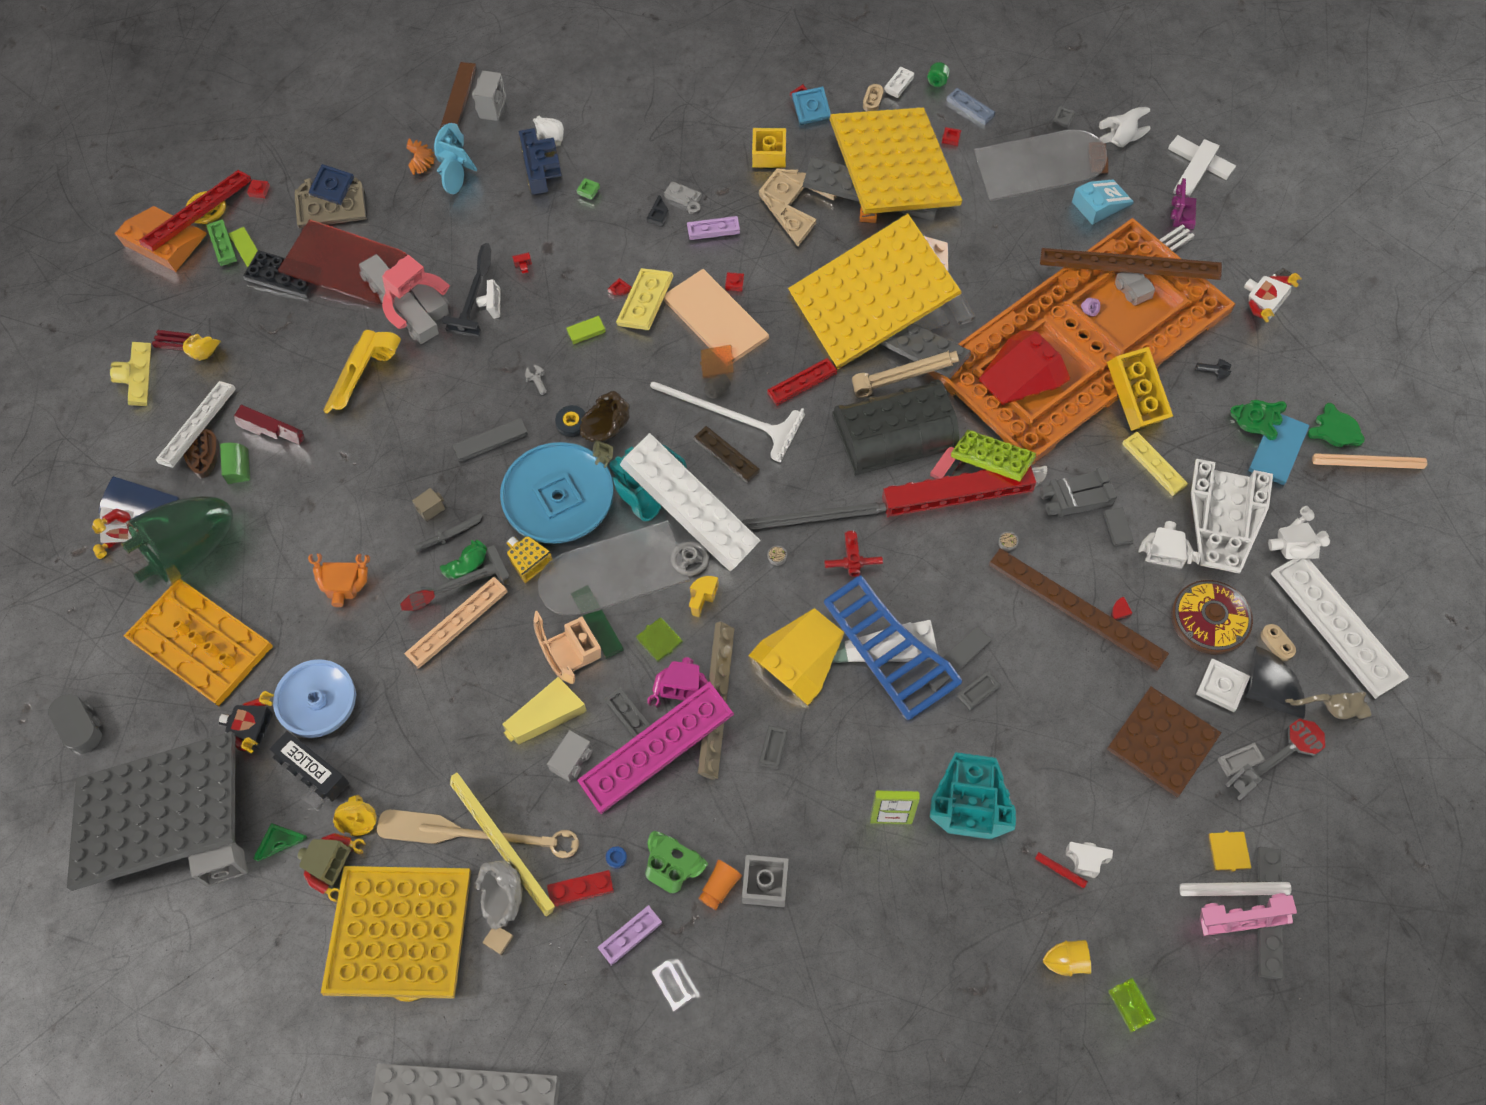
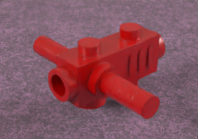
M855 531L845 532L846 557L839 560H824L825 568H848V575L851 577L860 576V569L864 565L883 564L882 556L863 558V556L859 555L858 538Z

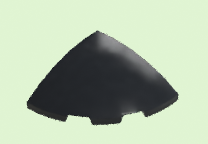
M1255 646L1245 697L1263 702L1264 707L1304 719L1305 704L1293 706L1285 701L1286 699L1301 700L1305 698L1294 672L1279 657L1261 647Z

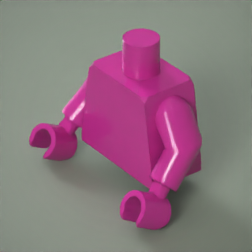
M685 657L682 659V662L673 661L668 668L663 669L656 675L652 689L654 693L648 697V704L651 706L652 700L657 699L656 708H659L661 705L659 693L660 697L685 700L706 685L708 681L705 675L699 672V666L693 664L694 661L691 658Z

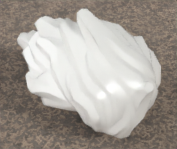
M540 115L534 118L533 122L537 130L538 140L554 137L556 147L561 146L564 133L562 122L553 118H542Z

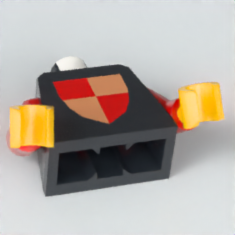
M264 691L259 698L243 703V705H236L231 715L221 714L219 725L226 726V733L232 731L235 734V747L238 750L253 753L252 747L261 748L273 715L266 705L272 706L273 702L269 700L271 697H274V694Z

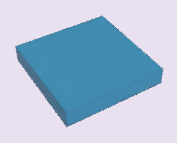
M824 87L792 93L800 125L830 119L831 112Z

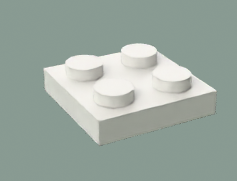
M1211 659L1196 695L1235 712L1250 676L1215 659Z

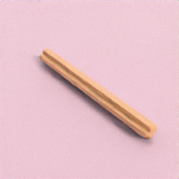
M1315 453L1312 456V463L1317 465L1424 469L1427 466V459L1419 457Z

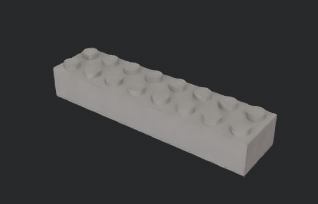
M377 1063L370 1105H557L560 1078L554 1075Z

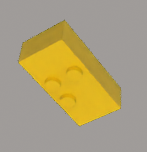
M1149 347L1116 356L1107 362L1131 431L1173 417Z

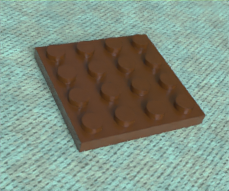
M1151 686L1107 750L1178 798L1222 732Z

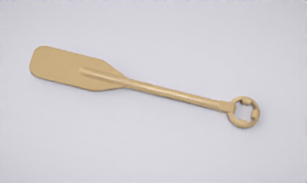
M390 809L381 813L377 825V833L384 839L437 844L457 837L490 840L483 830L461 828L446 818L435 814ZM560 830L552 837L502 833L508 842L549 847L552 853L559 858L573 856L579 847L577 835L570 830ZM561 835L574 838L571 845L572 850L568 853L555 850L558 842L557 838Z

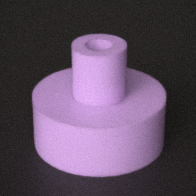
M1087 298L1081 304V308L1088 316H1096L1100 310V302L1095 298Z

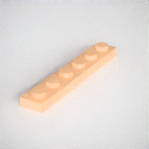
M493 577L404 654L418 669L421 668L508 592L507 589Z

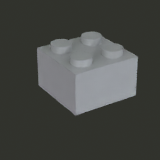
M482 71L481 76L477 79V86L473 90L472 98L475 100V110L481 119L495 121L499 119L506 100L501 73Z
M236 843L188 856L191 876L206 887L248 873L244 850Z
M746 855L742 904L785 907L789 859Z

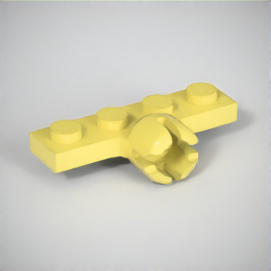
M132 342L131 360L129 362L111 363V381L113 383H126L129 385L128 405L147 406L151 343Z

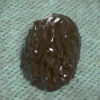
M610 391L599 396L595 401L596 405H593L581 418L580 434L582 438L589 442L596 440L605 442L609 438L615 437L625 427L630 418V405L616 391Z

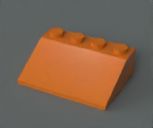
M153 206L126 220L115 232V235L124 246L176 272L207 233L190 225L152 252L140 245L139 240L173 216Z

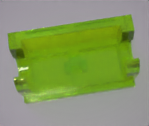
M1133 978L1126 980L1120 985H1116L1108 991L1131 1033L1156 1020Z

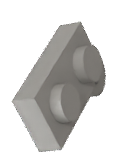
M672 181L664 192V197L687 206V211L690 214L699 213L700 204L698 202L702 198L701 193Z

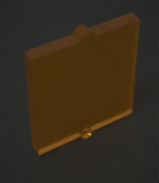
M731 345L701 350L702 362H700V365L702 366L703 378L734 373L733 361L735 359L732 356Z

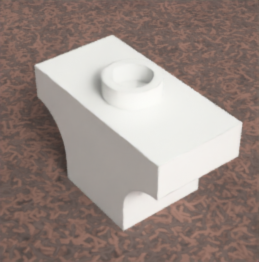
M1069 842L1065 855L1073 860L1075 874L1096 878L1100 873V865L1108 864L1112 859L1113 850L1096 847V844L1088 842L1083 844Z

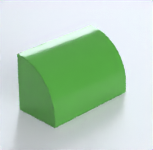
M238 443L220 444L222 476L227 484L250 481L248 448Z

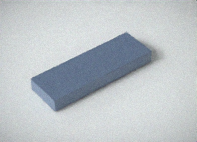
M956 88L947 96L949 103L983 125L987 124L995 116V111L959 88Z

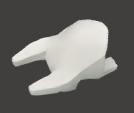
M1138 107L1123 115L1107 117L1100 121V129L1111 128L1110 133L1100 137V143L1112 142L1116 146L1124 147L1130 141L1143 137L1150 130V126L1138 128V119L1149 113L1150 108Z

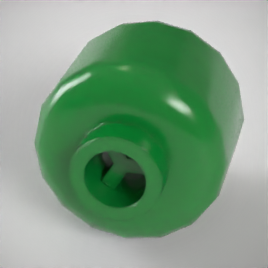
M942 62L934 63L927 75L929 84L934 87L944 86L950 74L948 66Z

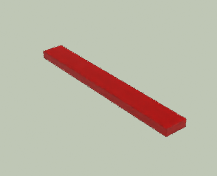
M240 170L235 171L139 240L140 245L154 252L251 182V176Z

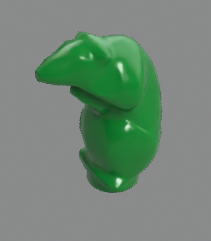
M471 540V545L464 548L459 560H454L440 566L441 573L446 578L452 580L474 572L484 562L487 547L479 540Z

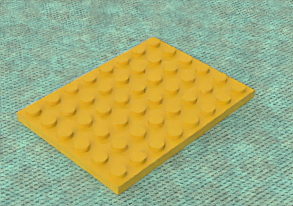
M924 107L830 114L832 128L864 214L961 206L963 200Z
M909 214L901 217L788 288L837 369L962 294Z

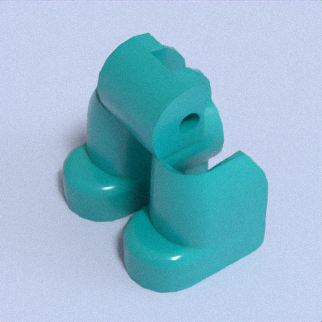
M663 445L687 469L686 461L669 447ZM631 446L625 450L623 457L617 456L609 463L615 475L613 482L617 493L631 506L633 513L642 521H650L659 513L661 505L620 466L622 460L634 449Z

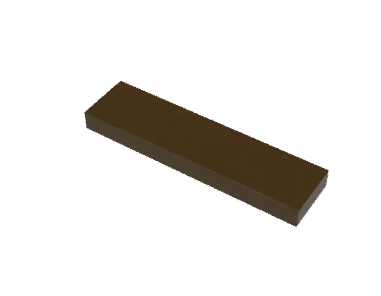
M705 426L693 437L696 443L744 482L748 483L760 472V468L709 427Z

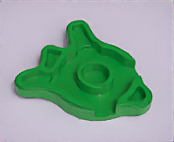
M1251 400L1249 404L1233 406L1230 410V415L1243 430L1250 433L1263 434L1267 439L1275 440L1278 432L1273 425L1282 424L1283 418L1281 413L1286 410L1287 404L1284 401L1267 403L1260 400Z
M1333 403L1325 404L1323 408L1324 414L1318 415L1315 419L1316 423L1320 426L1310 428L1308 431L1309 438L1323 439L1336 447H1342L1343 445L1361 446L1365 441L1358 422L1350 415L1337 410Z

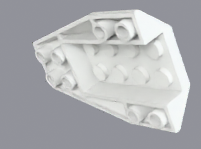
M1196 459L1191 487V500L1198 552L1201 554L1200 565L1240 574L1269 509L1273 474L1254 470L1250 477L1214 470L1215 462Z

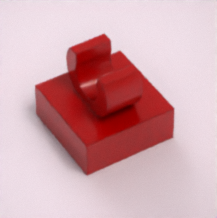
M529 252L512 256L515 268L520 267L522 274L529 273L527 265L532 264Z

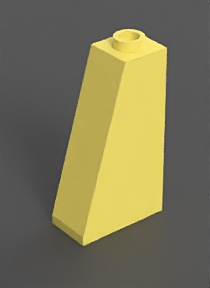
M557 677L502 724L505 729L503 733L510 742L514 740L519 745L584 714L587 710L585 704Z

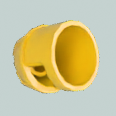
M1065 940L1047 951L1043 958V963L1050 970L1060 975L1072 977V974L1077 973L1091 974V960L1086 940Z

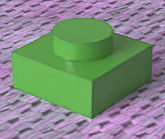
M584 178L577 189V194L592 200L600 189V184Z

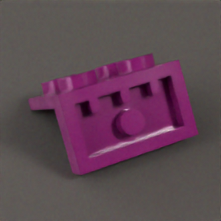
M1182 178L1181 184H1178L1176 187V196H1173L1171 206H1174L1171 219H1173V227H1179L1183 224L1185 228L1194 229L1196 225L1197 198L1186 197V178Z

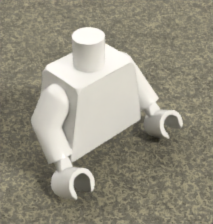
M1304 506L1300 510L1302 517L1297 518L1290 526L1280 528L1278 530V539H1269L1270 551L1281 550L1286 559L1319 558L1320 546L1324 547L1330 544L1329 535L1326 531H1321L1316 535L1309 523H1304L1314 519L1313 511L1308 506Z
M1172 521L1165 522L1164 528L1158 527L1156 532L1150 533L1142 540L1138 552L1144 551L1147 553L1145 558L1147 562L1181 569L1186 561L1188 564H1191L1193 561L1199 565L1201 554L1193 550L1185 537V533L1176 531V523Z

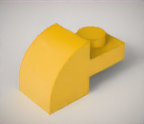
M703 576L692 583L689 607L693 616H700L705 601L713 603L719 587L718 577Z

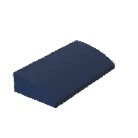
M113 476L104 492L98 513H101V507L133 511L134 521H146L147 530L166 535L184 504L177 496Z

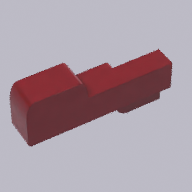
M242 404L234 414L235 422L239 427L257 435L263 433L275 439H278L280 436L298 445L304 440L302 430Z

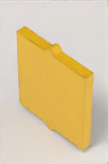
M1226 830L1224 833L1208 834L1215 871L1231 870L1234 872L1241 869H1251L1244 832H1229Z

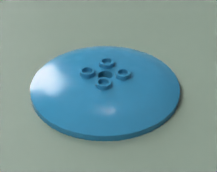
M556 442L537 446L522 454L507 470L500 490L503 512L515 530L535 541L564 543L581 538L594 530L603 521L611 507L614 490L608 467L604 468L602 462L596 465L597 457L593 456V452L577 444ZM557 493L563 494L561 499L553 498Z

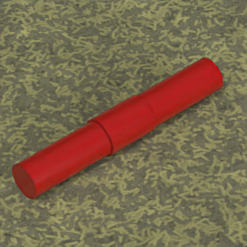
M1038 852L1035 860L1080 887L1085 888L1087 885V880L1044 854Z

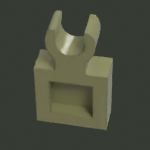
M598 440L595 441L593 456L597 457L596 465L602 462L604 468L607 467L613 457V446Z

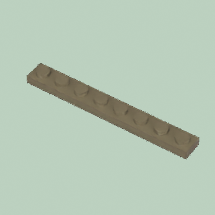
M721 621L715 623L709 682H711L726 702L735 628ZM724 723L705 736L701 743L698 774L711 780L718 779Z

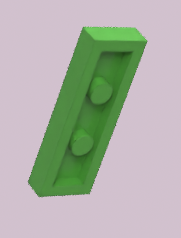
M223 219L207 224L206 226L220 266L237 261Z

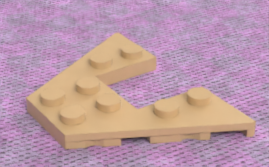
M777 168L759 190V196L799 247L816 225L817 220L790 206L804 189L803 182L806 173L798 172V170ZM813 190L833 201L837 197L836 195Z

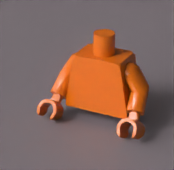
M317 553V561L313 560L312 554L309 555V562L314 564L313 573L320 591L324 592L327 598H332V606L343 607L344 599L355 598L357 592L367 583L368 567L366 564L370 562L369 555H365L364 562L361 560L362 554H357L355 558L357 563L323 562L322 565H320L322 561L320 553Z

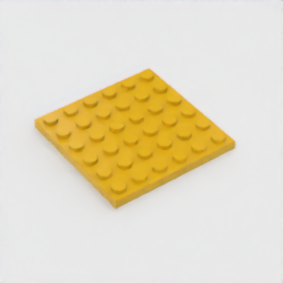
M344 866L321 994L323 996L455 998L471 879L470 868Z

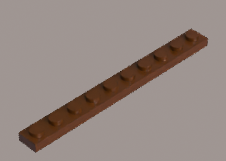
M1051 248L1041 249L1040 265L1213 280H1220L1222 276V262Z
M1000 548L990 561L989 566L1153 669L1158 671L1169 655L1167 651Z

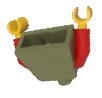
M332 833L321 839H313L308 848H301L298 852V858L301 860L299 867L305 870L303 875L308 885L322 894H328L331 901L337 902V900L332 898L334 892H339V889H331L329 885H334L351 851L349 847H353L356 854H362L363 850L357 849L356 846L359 844L366 846L364 840L356 839L352 841L349 837Z

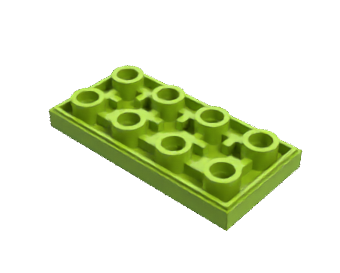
M967 429L951 452V457L1021 481L1036 458V453Z

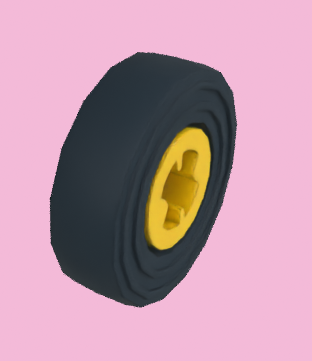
M575 405L563 407L556 414V428L564 436L575 437L580 435L581 418H583L586 412Z

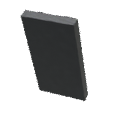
M258 250L245 271L243 278L249 282L308 298L322 270L318 267Z

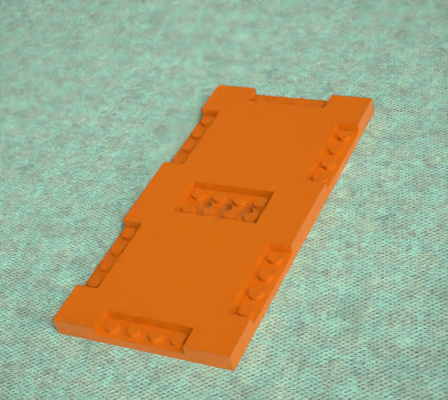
M1131 218L1087 250L1088 252L1181 259L1134 218ZM1064 267L961 341L958 345L970 350L971 356L950 379L935 371L929 372V374L935 380H940L952 396L956 394L1003 439V442L1036 453V458L1031 464L1032 466L1052 451L1058 442L1105 406L1108 408L1119 399L1107 364L1108 361L1116 356L1149 347L1156 369H1158L1161 363L1204 330L1208 331L1229 315L1235 303L1206 279L1144 274L1145 278L1155 288L1153 298L1138 305H1133L1126 299L1125 293L1115 285L1116 276L1119 272ZM1087 298L1099 300L1100 310L1096 316H1088L1083 312L1081 304ZM1066 323H1073L1075 326L1069 327ZM1021 330L1037 331L1062 356L1070 380L1056 390L1050 391L1049 389L1042 391L1038 395H1028L1024 399L1002 405L979 381V377L1009 338ZM1079 334H1085L1088 338H1081ZM1092 345H1097L1100 347V349L1095 350L1092 348Z

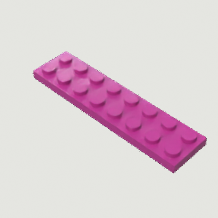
M708 682L577 781L598 812L602 814L731 718L734 713L711 682Z

